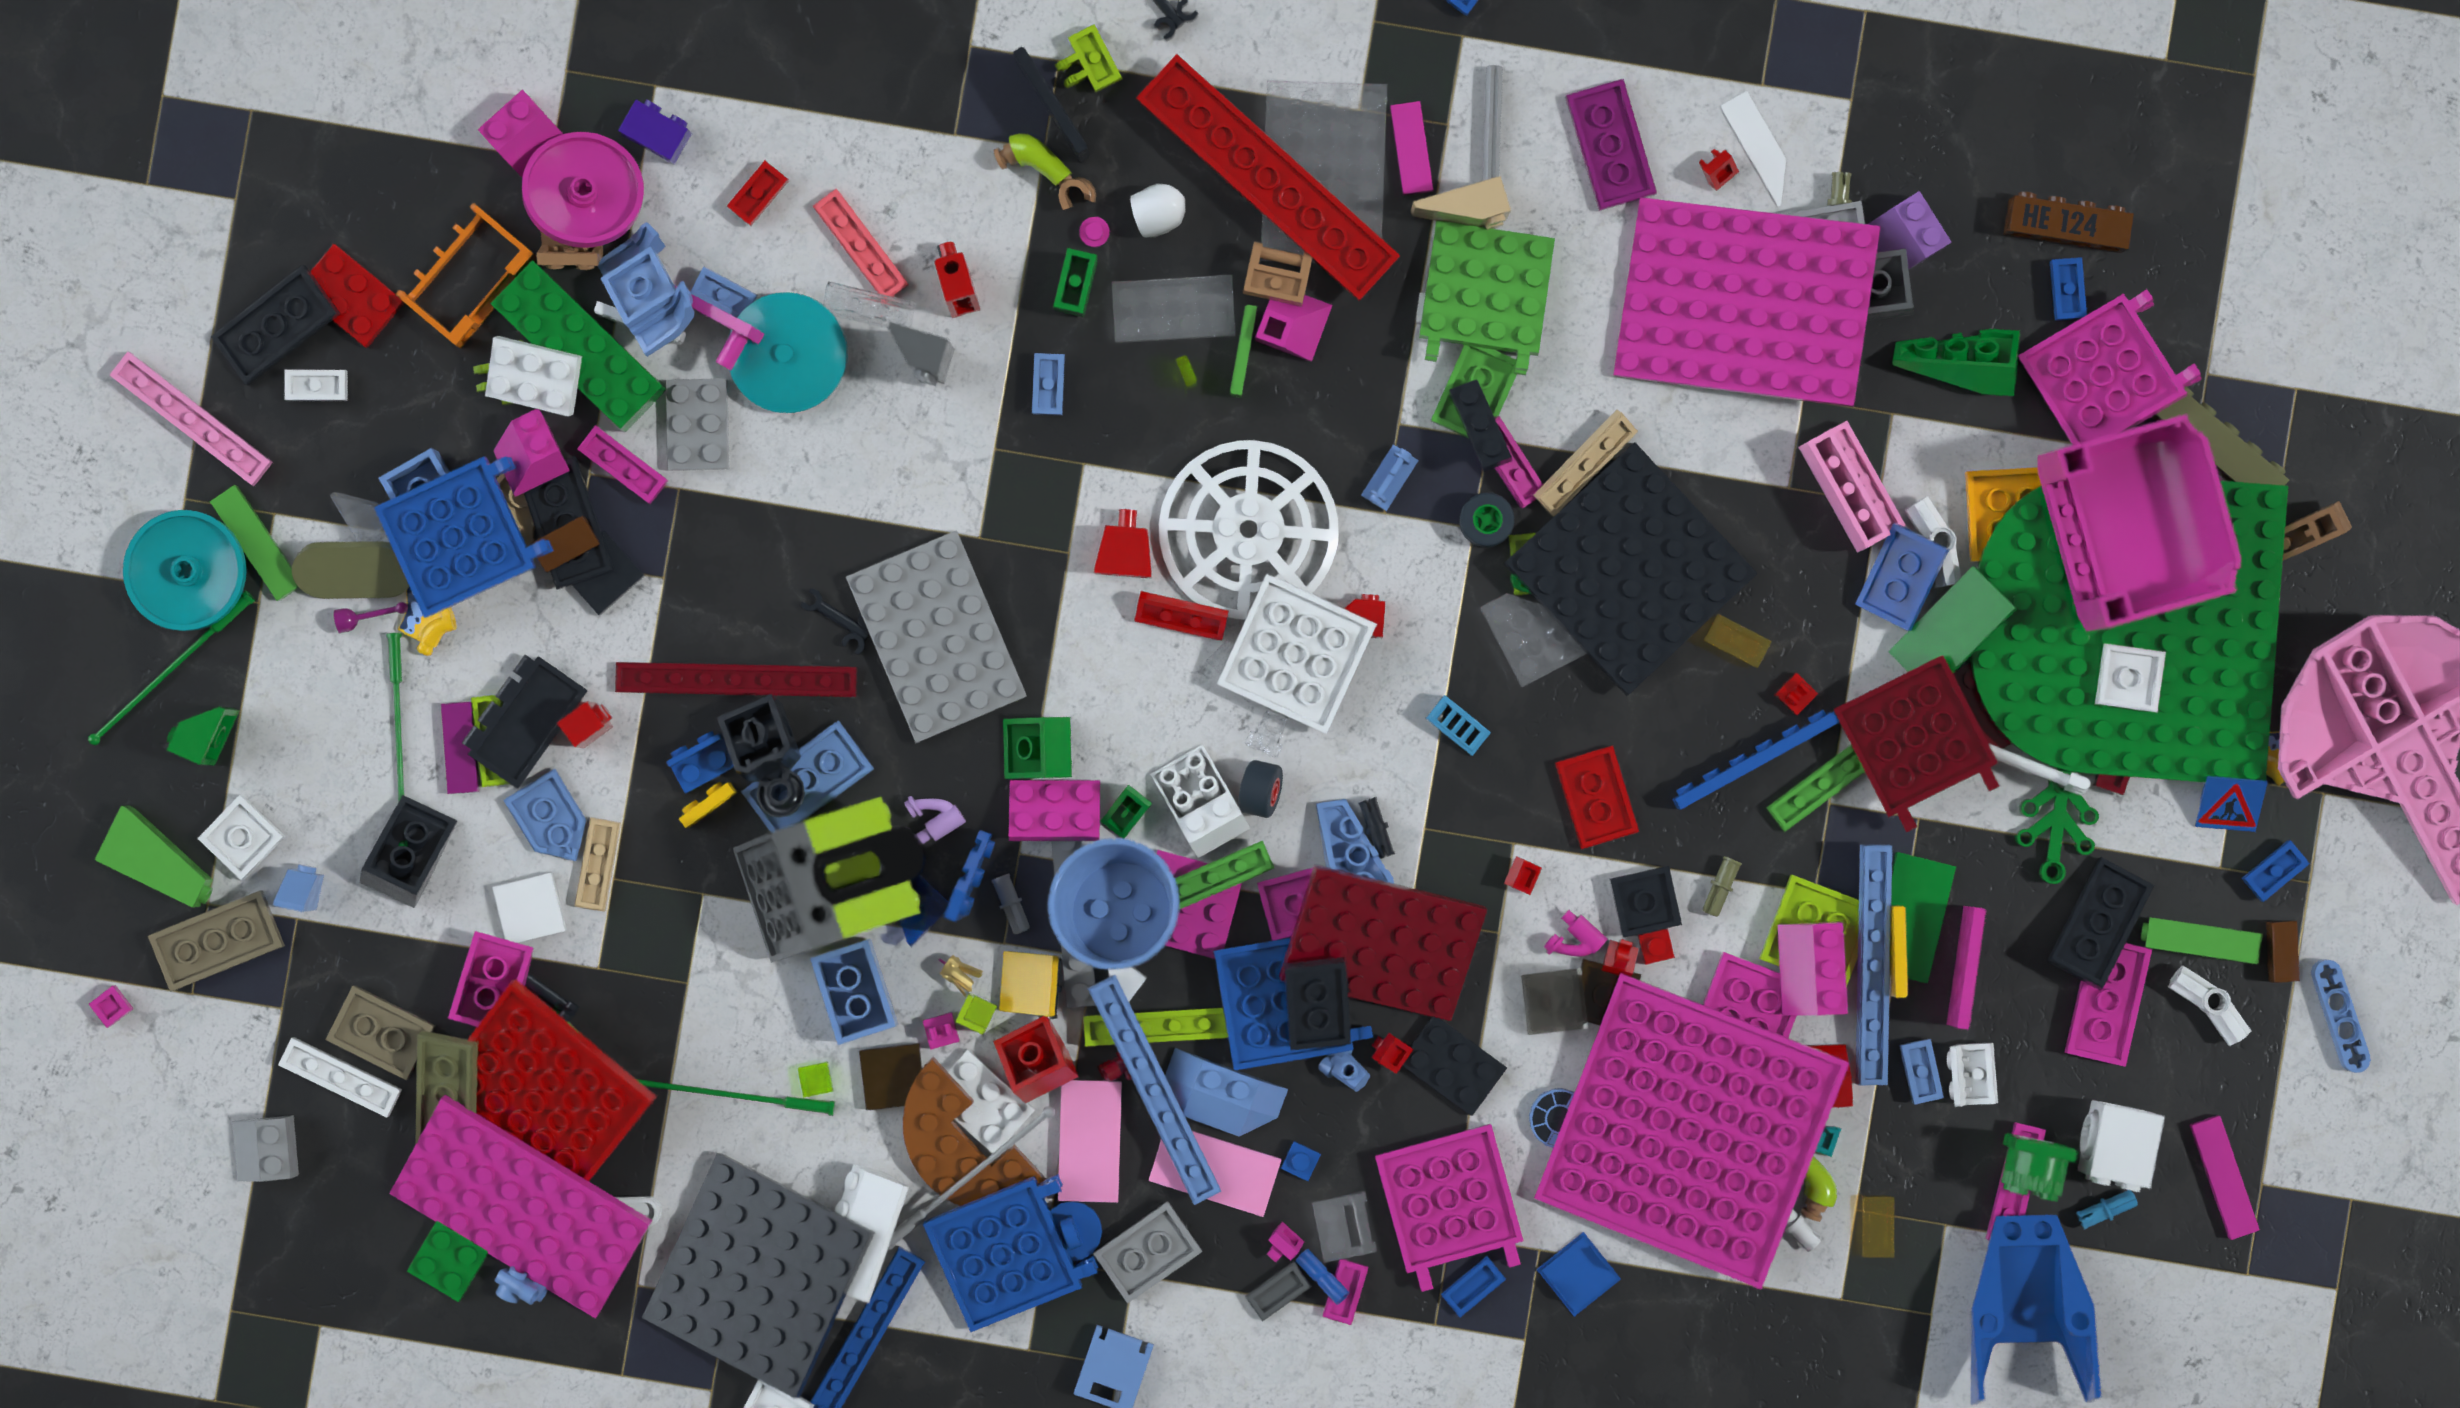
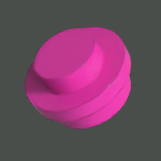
M1090 217L1080 226L1081 240L1090 247L1102 246L1109 238V226L1099 217Z

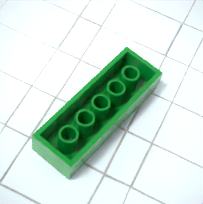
M533 260L490 303L532 344L582 356L577 388L622 431L627 432L666 391V388Z

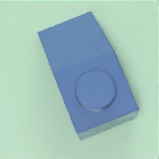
M298 864L297 869H288L275 897L273 906L301 912L317 910L324 875L317 874L315 867Z

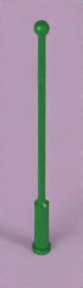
M244 590L230 613L217 623L211 625L207 632L97 733L89 735L88 742L91 745L99 744L100 738L214 632H220L250 603L253 604L255 602L253 596Z
M387 633L390 682L393 684L399 802L402 795H404L399 684L402 682L400 643L402 633ZM400 841L399 846H405L404 841Z
M636 1079L646 1087L781 1104L788 1109L826 1113L829 1116H833L835 1111V1101L827 1102L790 1096L782 1099Z

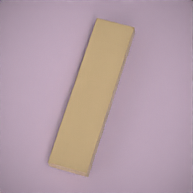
M1616 410L1533 496L1554 517L1638 431L1622 412Z

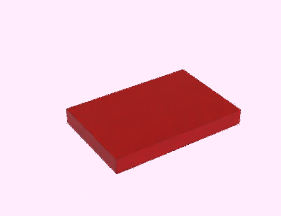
M1613 746L1555 763L1581 849L1639 832Z

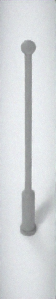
M1051 1106L1045 1107L1039 1117L925 1209H919L895 1228L888 1248L892 1249L895 1247L898 1241L927 1219L928 1213L1043 1120L1052 1118L1055 1114L1054 1108Z

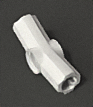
M1927 496L1910 506L1905 512L1920 535L1934 541L1937 533H1941L1947 538L1946 547L1950 550L1934 584L1935 588L1951 586L1961 578L1956 552L1957 538L1955 533L1947 527Z
M2183 965L2174 973L2168 988L2205 1012L2228 1046L2240 1042L2247 1037L2251 1030L2232 1004L2231 998L2225 990L2217 988ZM2213 993H2216L2220 998V1003L2215 1009H2211L2208 1005V998Z

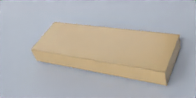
M590 817L574 907L606 911L621 822Z

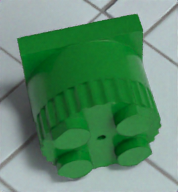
M2011 1133L2005 1134L2003 1144L2008 1146L2001 1180L2004 1183L2003 1188L2022 1195H2028V1190H2031L2033 1195L2039 1196V1198L2057 1201L2058 1196H2062L2068 1162H2075L2077 1151L2059 1143Z

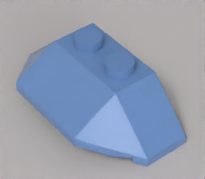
M1178 1048L1174 1049L1165 1074L1185 1117L1239 1137L1278 1118L1288 1091L1287 1088L1238 1070L1234 1071L1230 1067Z

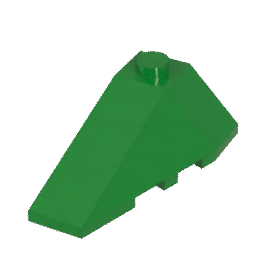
M1985 329L1979 330V335L1963 337L1962 333L1952 334V339L1940 341L1933 337L1899 341L1895 344L1893 365L1981 394L2014 396L2020 330Z

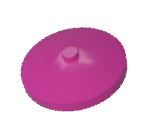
M572 132L550 139L533 153L523 173L522 199L528 216L542 233L564 245L589 248L608 244L621 237L633 226L642 208L644 184L638 164L624 147L614 140L599 134Z

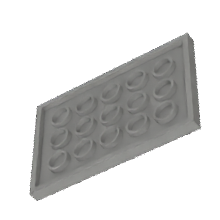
M957 530L846 576L916 743L1027 697Z

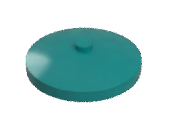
M783 292L764 296L751 303L737 317L738 319L764 333L759 344L748 339L732 370H729L734 383L744 396L754 404L778 413L805 411L819 405L831 396L844 376L847 366L848 348L840 322L825 305L803 294Z
M176 510L152 518L136 532L124 556L123 580L131 602L145 618L167 629L194 631L217 623L235 607L245 586L246 560L238 539L221 521L197 511Z

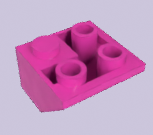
M1304 295L1302 307L1270 300L1255 341L1312 362L1332 305Z

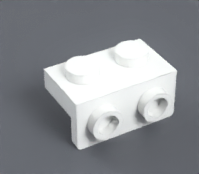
M1969 1043L1950 1046V1051L1947 1053V1066L1949 1070H1952L1953 1082L1949 1084L1950 1098L1954 1100L1955 1107L1998 1103L1994 1044Z

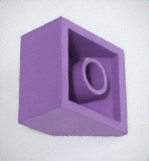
M1920 191L1867 224L1881 227L1878 252L1906 249L1909 269L1951 243V240Z

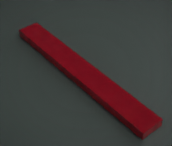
M616 662L615 692L857 697V667Z

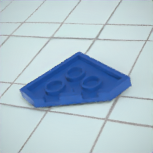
M979 830L975 840V848L973 847L972 851H970L963 868L965 875L961 876L956 884L944 916L945 918L958 921L962 917L969 915L975 898L970 897L973 887L977 888L980 886L985 870L980 869L984 857L990 858L995 842L991 840V833Z

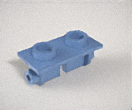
M1393 444L1361 495L1387 511L1419 460L1412 457V454L1405 449H1400Z

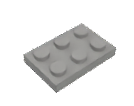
M727 379L666 380L668 470L729 469Z
M1167 1201L1096 1250L1093 1254L1125 1301L1129 1303L1200 1254L1202 1249Z

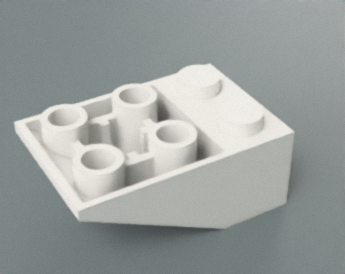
M1203 744L1151 774L1198 858L1250 829Z

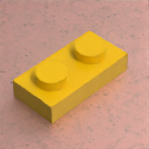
M718 782L706 791L708 797L702 802L698 803L697 800H694L682 809L684 815L679 818L683 826L691 828L738 793L731 783L723 785L721 782Z

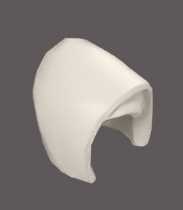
M1158 183L1131 196L1133 215L1141 235L1145 238L1156 237L1175 229L1182 223L1185 214V197L1178 189L1167 184Z

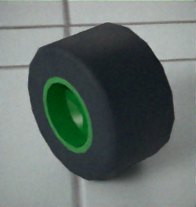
M1480 493L1472 497L1463 506L1459 516L1460 529L1464 537L1471 544L1482 548L1494 547L1502 543L1511 534L1514 526V512L1510 504L1502 496L1494 493Z

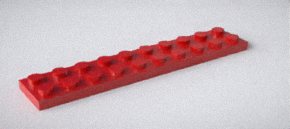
M1178 54L1168 62L1137 96L1136 100L1298 247L1309 254L1319 266L1358 301L1368 293L1400 257L1392 247Z

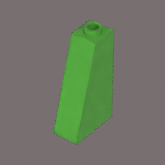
M129 805L120 807L95 861L192 908L205 904L213 891V888L210 887L213 879L134 807Z
M2151 917L2149 923H2143L2141 940L2146 941L2145 947L2253 964H2259L2263 934Z

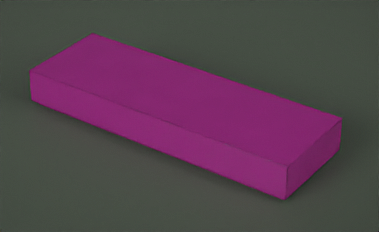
M472 703L441 704L447 794L479 792L477 761L468 755L471 749L462 744V741L474 726Z

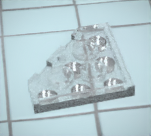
M1507 593L1480 607L1521 688L1587 654L1539 603Z

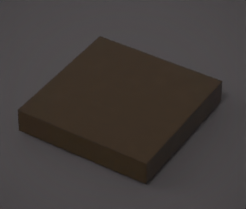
M1582 958L1567 1017L1600 1026L1619 976L1602 971V963ZM1633 972L1632 977L1640 980L1641 974Z
M920 1043L859 1050L866 1111L905 1106L912 1083L922 1069Z

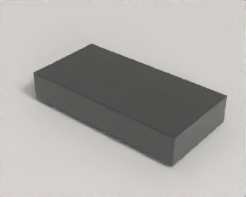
M1293 1261L1245 1295L1260 1319L1264 1321L1311 1288L1312 1285L1295 1261Z

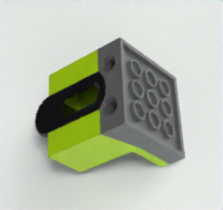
M881 797L773 831L733 848L771 963L920 913L918 908L920 904L919 897L916 891L912 889L910 883L918 879L924 869V847L918 836L910 829L900 825H890V811L888 806L883 803Z

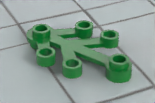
M2058 768L2055 769L2068 775H2071L2072 771H2066ZM2048 780V787L2035 797L2023 800L2019 805V811L2025 817H2034L2039 812V807L2055 797L2053 810L2028 829L2019 830L2015 835V840L2019 846L2029 847L2033 845L2035 838L2051 827L2047 861L2040 866L2039 874L2044 882L2057 884L2064 879L2066 874L2065 867L2060 862L2064 829L2075 842V850L2079 854L2089 855L2095 849L2094 841L2085 836L2066 811L2068 799L2079 811V820L2084 825L2095 824L2099 819V814L2096 809L2088 805L2081 795L2064 790L2058 783ZM2028 802L2034 806V811L2031 814L2026 813L2024 810V806ZM2088 810L2094 815L2093 820L2090 822L2084 819V813ZM2024 832L2030 835V841L2026 844L2020 840L2021 834ZM2084 840L2088 841L2090 845L2089 850L2086 852L2080 848V843ZM2049 866H2053L2056 869L2055 876L2051 878L2046 874Z

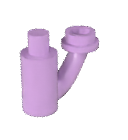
M909 796V800L904 802L913 818L917 815L922 816L921 810L924 809L941 812L926 822V828L917 833L918 838L923 844L932 838L935 841L939 840L966 822L958 807L946 800L934 798L914 800L912 796Z

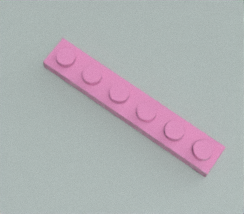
M127 352L110 373L112 378L251 485L255 486L273 463L131 352Z

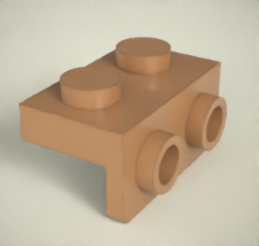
M541 232L542 246L537 252V265H546L548 269L564 268V265H576L577 269L589 270L593 269L594 266H598L603 257V245L589 248L568 246L554 241Z

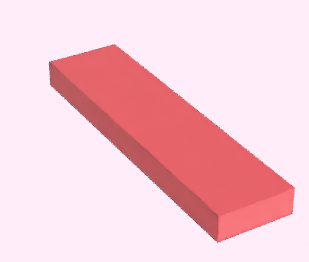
M837 188L813 205V208L885 303L909 286Z

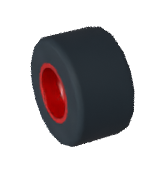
M1253 760L1248 764L1239 792V809L1243 813L1264 818L1272 816L1277 807L1283 783V771L1279 765L1259 760Z

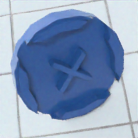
M1079 1201L1061 1202L1053 1207L1050 1212L1072 1262L1083 1260L1093 1254L1100 1244L1102 1235L1101 1220L1095 1210Z

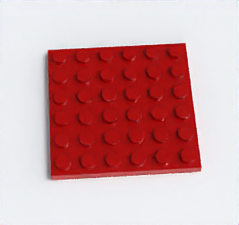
M516 979L508 985L467 1040L478 1042L476 1114L587 1181L593 1178L656 1098L654 1094Z

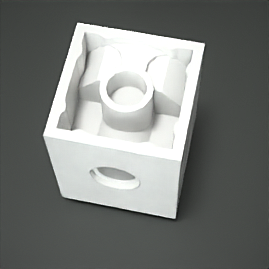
M2091 1100L2089 1114L2085 1118L2081 1131V1155L2078 1171L2086 1174L2085 1179L2098 1184L2110 1186L2112 1180L2115 1181V1185L2127 1190L2140 1192L2141 1187L2150 1188L2164 1116L2150 1111Z

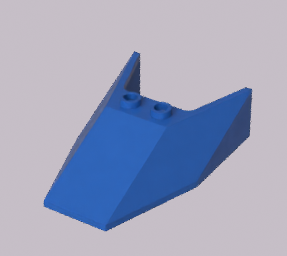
M1996 1216L1971 1309L1970 1405H1977L1985 1401L1984 1378L1992 1349L1998 1343H2059L2065 1352L2085 1403L2100 1399L2101 1386L2095 1307L2058 1216Z

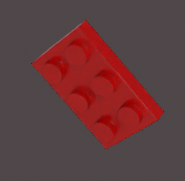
M336 244L330 247L310 271L340 312V315L333 321L366 348H368L405 303Z

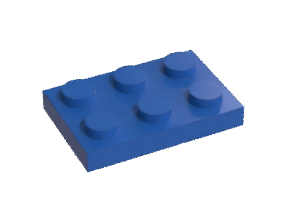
M1893 523L1889 531L1891 535L1886 537L1855 605L1907 631H1911L1950 549L1898 523Z

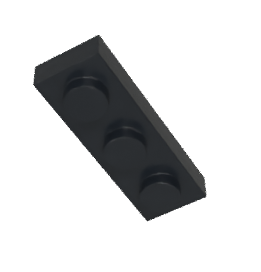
M1476 379L1450 389L1449 395L1483 471L1486 472L1511 462L1512 456L1478 380Z

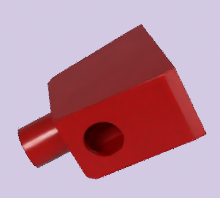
M952 241L938 245L937 249L940 258L934 260L945 302L952 318L981 310L963 252L957 253L955 243Z
M1119 509L1118 526L1105 525L1094 567V574L1152 579L1148 529L1136 528L1137 510Z

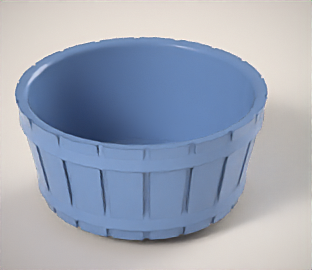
M1110 838L1094 841L1093 844L1089 843L1075 851L1074 855H1070L1058 869L1059 872L1056 873L1052 881L1051 893L1048 898L1049 919L1055 936H1058L1057 939L1061 945L1079 961L1101 969H1126L1149 960L1170 939L1179 914L1178 889L1174 876L1169 871L1170 869L1165 861L1147 846L1116 838V840Z

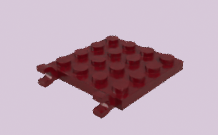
M1943 655L1833 709L1888 818L1897 814L1906 832L1917 828L1908 809L1909 807L1980 773L1989 792L2000 787L1990 768L1998 764V761Z

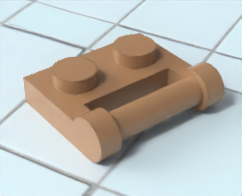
M1254 242L1243 294L1302 307L1312 257L1305 252L1304 255L1263 247V243ZM1262 258L1301 267V270L1298 273L1261 265L1259 260Z

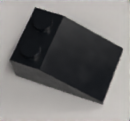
M402 795L361 869L359 883L415 908L457 824V820ZM404 841L405 846H399V842Z

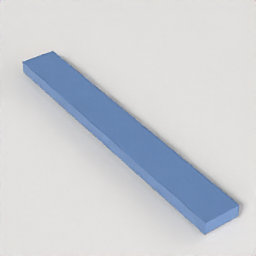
M1889 844L1860 845L1855 1084L1858 1086L1888 1085L1892 845Z
M1116 975L1089 987L1088 991L1193 1204L1196 1205L1221 1192Z

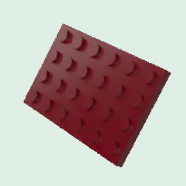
M1314 864L1279 978L1281 981H1285L1284 964L1344 957L1347 969L1348 997L1451 1021L1487 913V908L1483 905Z

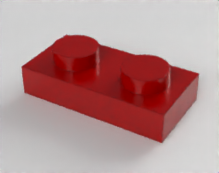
M764 160L728 203L727 207L749 226H752L789 180Z

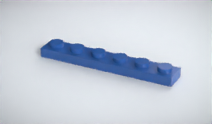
M1824 709L1808 717L1809 724L1801 728L1796 724L1781 732L1783 738L1774 743L1771 739L1762 742L1755 747L1757 752L1751 756L1746 757L1745 753L1729 761L1731 767L1721 772L1719 768H1715L1704 774L1702 777L1705 781L1694 786L1690 782L1677 789L1678 796L1672 798L1677 809L1685 808L1839 723L1837 716L1834 712L1826 714Z

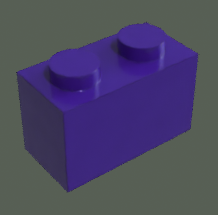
M647 99L644 104L635 100L618 131L622 136L675 165L692 135L690 130L686 128L688 123L674 114L670 118L660 113L662 108Z

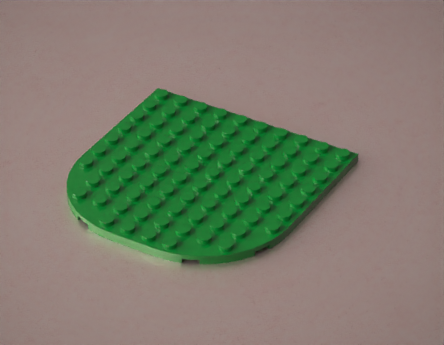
M2220 481L2241 556L2240 568L2236 572L2235 592L2109 628L2086 631L2078 618L2042 485L2018 500L1994 527L1995 529L1981 553L1977 568L2018 608L1970 656L1972 675L1982 701L1981 703L1996 728L2023 753L2046 765L2066 771L2206 782L2207 776L2266 781L2288 486ZM2103 644L2166 652L2157 712L2095 704Z

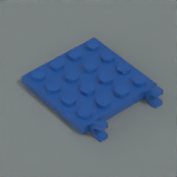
M505 456L489 464L487 457H482L374 507L424 618L431 617L535 569L536 565L533 559L554 551L550 541L545 539L528 547L526 546L496 479V476L516 469L511 457Z
M1291 938L1213 951L1234 1071L1352 1051V1041L1373 1038L1371 1026L1350 1029L1351 1044L1291 1051L1289 1046L1285 981H1281L1279 978Z
M1059 1174L1044 1180L1040 1184H1038L1035 1176L923 1222L924 1229L970 1332L1082 1288L1081 1278L1098 1272L1097 1268L1099 1265L1094 1255L1082 1260L1077 1265L1073 1264L1044 1197L1062 1191L1063 1183Z

